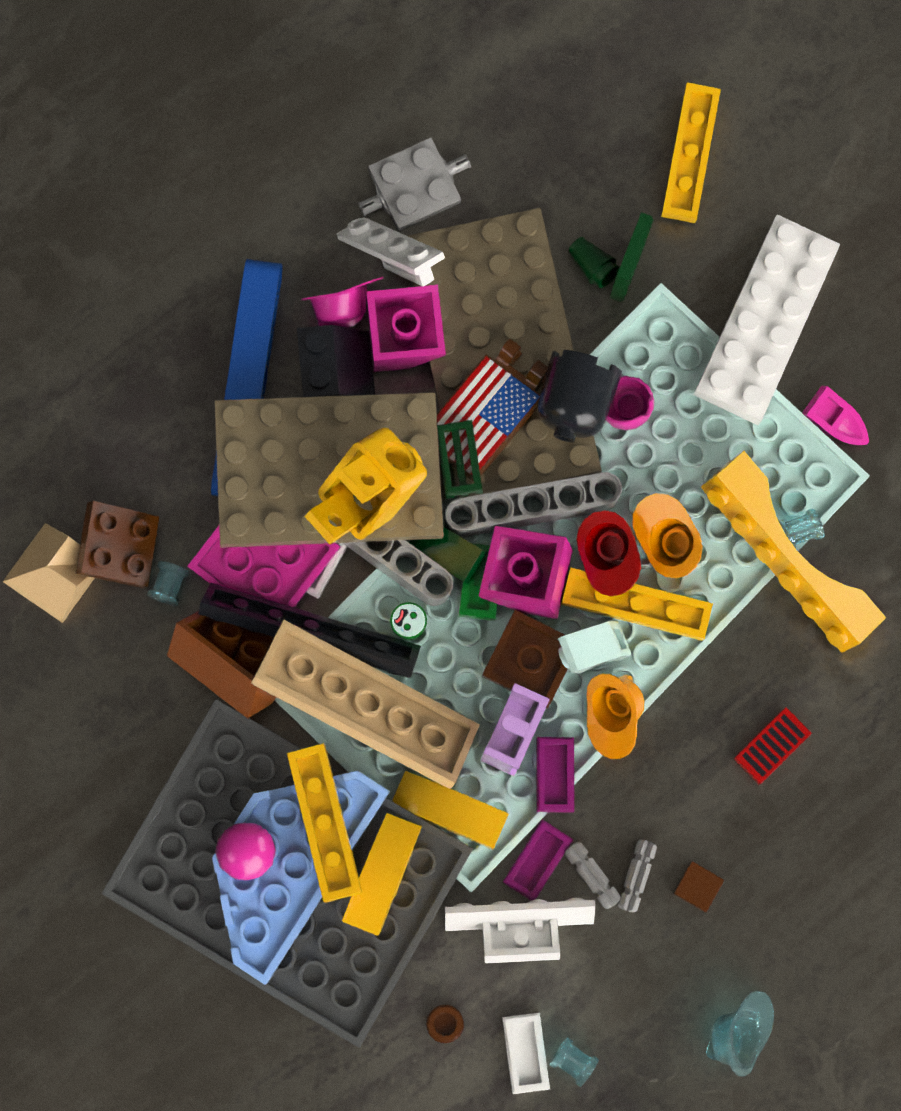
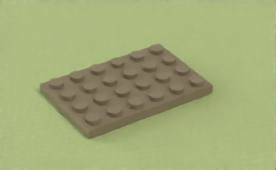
M435 393L215 400L220 548L328 543L305 518V515L309 510L322 502L318 495L319 488L352 445L383 427L390 429L402 442L408 443L415 448L421 457L422 464L427 470V476L395 516L366 538L359 540L349 531L333 543L443 539ZM353 495L354 501L359 507L365 510L373 509L369 500L362 504ZM329 520L333 526H336L334 522Z

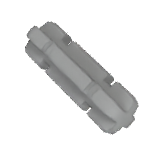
M640 839L636 844L634 850L636 857L631 860L623 885L625 892H621V899L618 902L620 909L628 912H636L641 901L639 894L644 891L652 866L649 862L650 859H654L657 845L653 842Z
M581 842L574 843L565 851V856L572 865L575 863L578 867L576 871L590 890L598 894L597 899L605 909L611 908L620 901V894L614 886H609V879L595 860L587 856L589 852Z

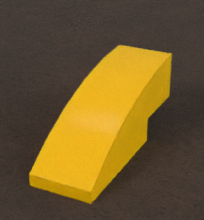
M408 771L404 772L392 799L394 803L425 821L492 850L509 813Z
M386 813L359 877L362 893L351 897L342 922L377 936L380 934L422 826Z

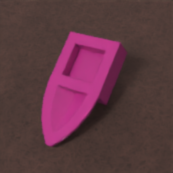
M821 386L802 413L828 436H833L839 441L848 444L867 445L869 443L868 432L857 411L831 388Z

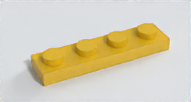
M686 83L661 217L696 223L721 89Z
M570 567L561 605L703 641L706 636L713 603L634 584L630 590L622 595L613 597L603 595L592 587L585 571Z
M325 744L287 753L323 902L327 903L362 893Z

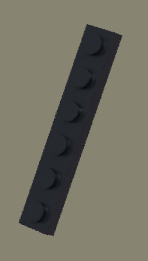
M210 583L200 602L198 612L199 615L209 617L215 621L226 622L246 628L251 632L262 633L272 637L275 636L283 620H286L372 667L385 670L393 675H401L408 678L412 676L421 648L417 644L214 583Z

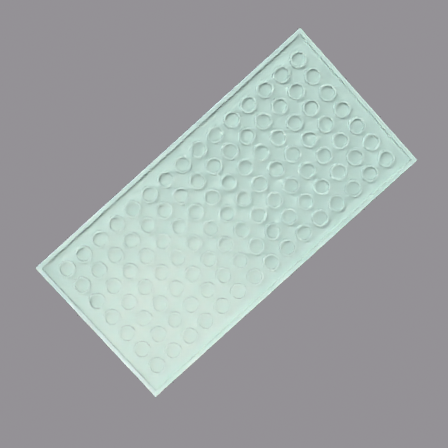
M662 283L590 354L598 357L596 365L609 370L610 365L613 364L622 371L621 377L640 378L646 383L653 393L655 400L654 409L649 419L642 426L633 430L617 429L605 421L602 430L594 435L602 472L616 475L622 484V493L617 504L608 511L616 512L623 517L635 537L641 560V570L635 584L713 603L705 639L701 641L564 605L560 607L558 619L525 614L565 635L608 621H619L632 656L620 661H609L581 673H571L570 668H568L548 710L545 709L519 769L515 776H512L481 762L485 748L491 739L511 691L483 678L482 674L514 610L497 604L495 621L459 617L463 581L452 574L453 589L448 600L439 606H430L376 568L328 617L403 640L392 631L390 618L393 610L402 603L412 602L421 606L425 611L427 626L424 633L417 639L403 640L421 646L411 678L393 675L378 668L375 669L480 724L458 779L451 789L509 813L493 850L436 826L473 848L456 878L470 893L548 813L536 812V738L574 737V785L603 756L595 749L588 735L587 686L590 680L599 674H611L616 677L623 675L632 676L633 682L643 693L645 701L644 713L775 576L771 569L757 558L754 549L748 542L734 531L731 522L719 508L709 501L707 494L702 490L701 486L729 461L745 451L768 478L770 497L776 517L785 535L796 550L799 551L870 477L867 472L777 389L759 425L693 395L719 340V336ZM599 485L595 487V493L599 498L608 500L613 497V491L609 486ZM564 491L559 494L560 501L566 506H573L578 503L577 496L571 491ZM661 493L676 498L686 509L695 527L700 532L703 546L702 556L697 567L688 575L680 578H670L658 573L651 565L639 543L632 526L633 513L637 504L646 496ZM458 495L454 496V498H446L442 502L443 527L445 528L447 506L453 500L458 499ZM530 497L523 501L524 508L529 512L536 513L543 508L542 503L537 498ZM493 504L487 508L488 514L494 519H501L507 515L506 508L503 505ZM458 510L451 516L452 521L459 526L467 525L472 519L470 514L464 510ZM589 515L513 528L566 537L573 549L569 570L571 567L585 571L576 539L580 525ZM493 532L462 538L470 543L491 545ZM403 557L396 562L397 568L403 573H410L416 569L415 562L410 558ZM431 579L426 582L427 590L434 595L442 594L445 591L444 583L438 579ZM279 698L274 700L318 744L324 743L327 753L348 773L360 771L388 789L390 793L386 798L392 801L405 771L433 781Z

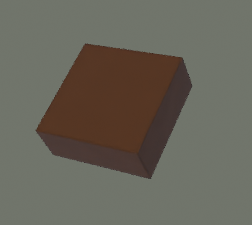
M691 861L676 886L673 895L707 913L724 879Z

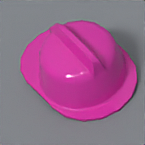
M384 277L365 282L338 293L302 298L301 301L310 300L319 326L336 325L350 328L355 326L366 312L367 285L382 280Z

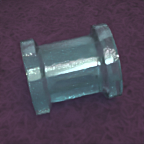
M813 508L807 510L805 515L789 521L785 519L779 520L785 535L795 548L797 544L813 538L820 540L825 536L822 522Z
M158 561L157 567L160 570L152 590H148L147 596L168 605L178 606L179 599L177 595L183 578L189 575V570L169 562Z
M567 1037L552 1057L549 1065L553 1068L558 1066L575 1078V1084L581 1087L593 1072L599 1059L596 1056L589 1057L572 1045L573 1040Z

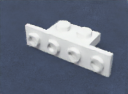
M365 217L351 221L347 228L337 233L338 240L381 259L384 269L421 286H425L434 280L430 267L445 258L442 251Z
M570 898L561 902H547L536 899L528 903L510 904L506 901H498L491 905L477 906L469 903H459L453 907H445V931L483 929L485 963L560 960L558 926L594 924L595 900Z

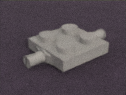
M429 138L369 165L368 171L375 183L376 195L358 202V206L362 210L361 213L363 216H366L383 208L391 216L399 232L460 204L462 199L454 185L453 175L471 168L467 155L463 154L452 161L446 162L439 154L432 138Z

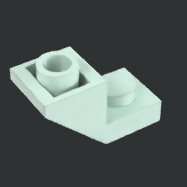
M608 621L558 638L561 645L558 649L560 659L567 669L570 668L571 673L585 672L606 662L620 661L632 656L619 621Z

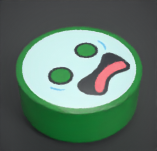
M412 602L398 605L393 610L390 618L392 631L403 640L419 638L427 626V616L423 608Z

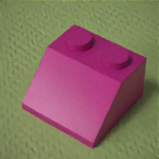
M438 285L366 291L374 372L410 369L446 356Z
M495 526L479 597L524 614L558 619L573 553L567 538Z

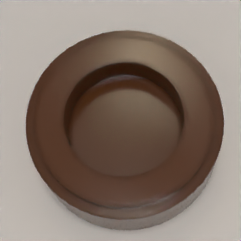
M439 1005L432 1009L427 1017V1031L435 1041L451 1043L458 1039L463 1032V1017L455 1007Z

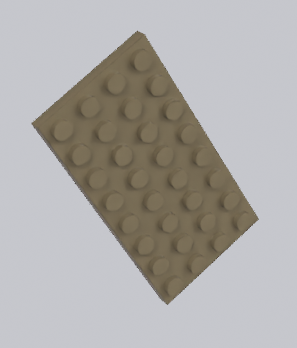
M541 208L408 235L410 238L442 251L445 257L430 267L434 280L425 285H438L446 356L430 361L440 409L481 359L487 354L495 360L509 339L521 346L520 352L522 355L512 367L525 377L538 360L548 366L552 351L560 353L561 357L564 350L574 351ZM413 282V287L421 286ZM543 385L537 391L540 395ZM537 408L481 476L483 489L481 494L602 473L594 436L587 438L576 437L573 443L557 439L553 436L554 430L548 428L540 420ZM452 466L456 486H459L457 469ZM466 477L467 484H474L473 481ZM468 493V496L461 497V495H458V497L463 498L480 494Z

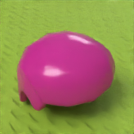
M621 377L606 421L612 427L625 431L642 426L649 419L654 409L655 400L650 387L640 378Z
M237 823L228 827L218 838L215 850L219 867L230 877L238 880H252L261 877L273 865L276 852L272 836L261 825L255 823Z

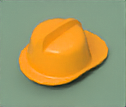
M661 493L646 496L637 504L633 513L632 526L639 543L651 565L658 573L670 578H680L688 575L697 567L702 556L703 546L700 532L695 527L686 509L676 498Z
M599 674L593 677L587 686L588 735L595 749L609 759H621L630 754L636 742L637 720L644 711L645 701L643 693L633 682L630 675L616 677L611 674Z

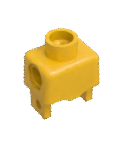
M383 427L352 445L319 488L318 495L322 502L309 510L305 518L329 544H332L349 531L357 539L363 540L391 520L427 476V470L422 464L420 455L415 448L408 443L402 442L390 429ZM353 495L362 504L369 500L373 509L365 510L359 507L354 501ZM329 520L334 522L336 526H333Z

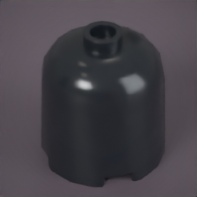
M564 350L561 357L560 353L552 351L538 403V413L540 420L548 428L554 430L553 436L555 438L573 443L576 437L587 438L596 435L602 430L622 375V371L617 366L611 364L608 370L596 365L598 357L572 350Z

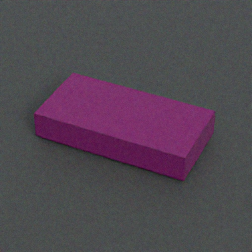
M574 737L536 738V812L574 813Z
M542 819L502 883L528 900H536L573 839Z

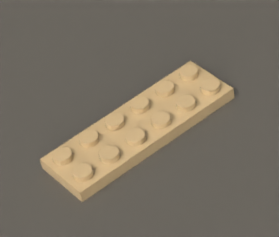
M283 620L251 684L449 789L454 786L480 725L286 620Z

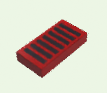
M785 707L733 759L760 785L812 733Z

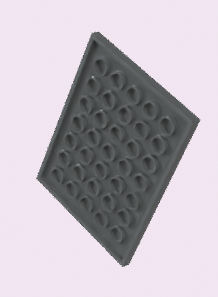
M215 699L102 894L360 1048L473 848L386 798L352 851L358 877H360L386 813L420 825L422 828L380 934L377 936L342 922L352 896L324 903L322 898L273 976L264 985L233 964L230 950L231 943L228 928L225 925L220 900L221 894L212 857L215 854L218 838L228 827L235 823L254 793L294 785L287 753L301 750L302 748L251 718L247 719L234 708ZM331 766L333 776L345 774Z

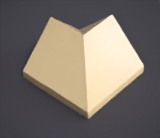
M45 523L5 577L3 583L63 623L95 578L76 574L80 544L70 536Z

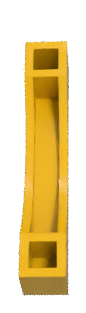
M745 451L729 461L701 486L702 490L707 494L709 501L719 508L731 522L734 531L748 542L754 549L757 558L771 569L778 578L780 585L793 595L802 606L804 613L816 622L826 634L827 640L837 647L841 653L859 645L886 618L863 590L846 586L827 577L813 567L796 550L785 535L776 517L770 497L768 478Z

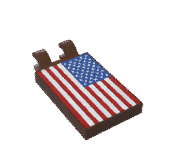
M511 339L504 344L495 360L486 354L437 413V425L472 420L480 476L483 475L538 408L540 394L537 391L544 384L548 366L540 360L532 366L526 377L514 369L512 366L519 360L522 353L520 352L521 346ZM466 429L459 430L465 475L473 481ZM446 432L445 440L449 464L457 469L452 432Z

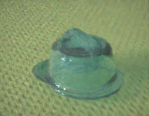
M752 992L744 999L736 1012L723 1014L718 1017L712 1026L711 1039L706 1050L707 1056L722 1064L730 1065L737 1076L745 1077L751 1073L759 1054L772 1032L774 1009L770 997L765 992Z

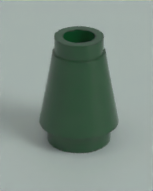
M579 237L569 247L568 252L572 255L591 285L596 284L599 288H603L617 276L619 266L616 264V258L587 241L584 237Z

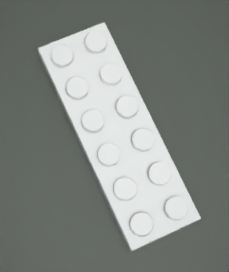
M778 214L776 215L693 395L756 425L760 424L838 251L839 243Z

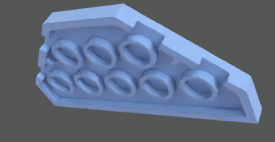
M360 771L333 776L352 851L390 793L388 789ZM295 785L254 793L234 823H255L261 825L272 836L276 849L273 865L261 877L252 880L234 879L219 867L216 854L212 857L221 894L220 900L225 925L228 928L231 943L230 950L233 964L264 985L269 982L322 899Z

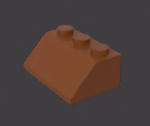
M199 611L176 623L167 656L247 719L271 705L277 698L251 684L274 637L251 632L246 628L226 622L215 621L209 617L199 615Z

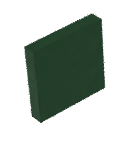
M641 212L615 279L610 296L613 300L622 302L625 299L654 220L651 215Z

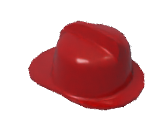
M603 510L592 513L580 525L576 539L587 578L592 587L600 594L611 597L622 595L634 586L641 570L640 554L635 537L626 520L616 512Z

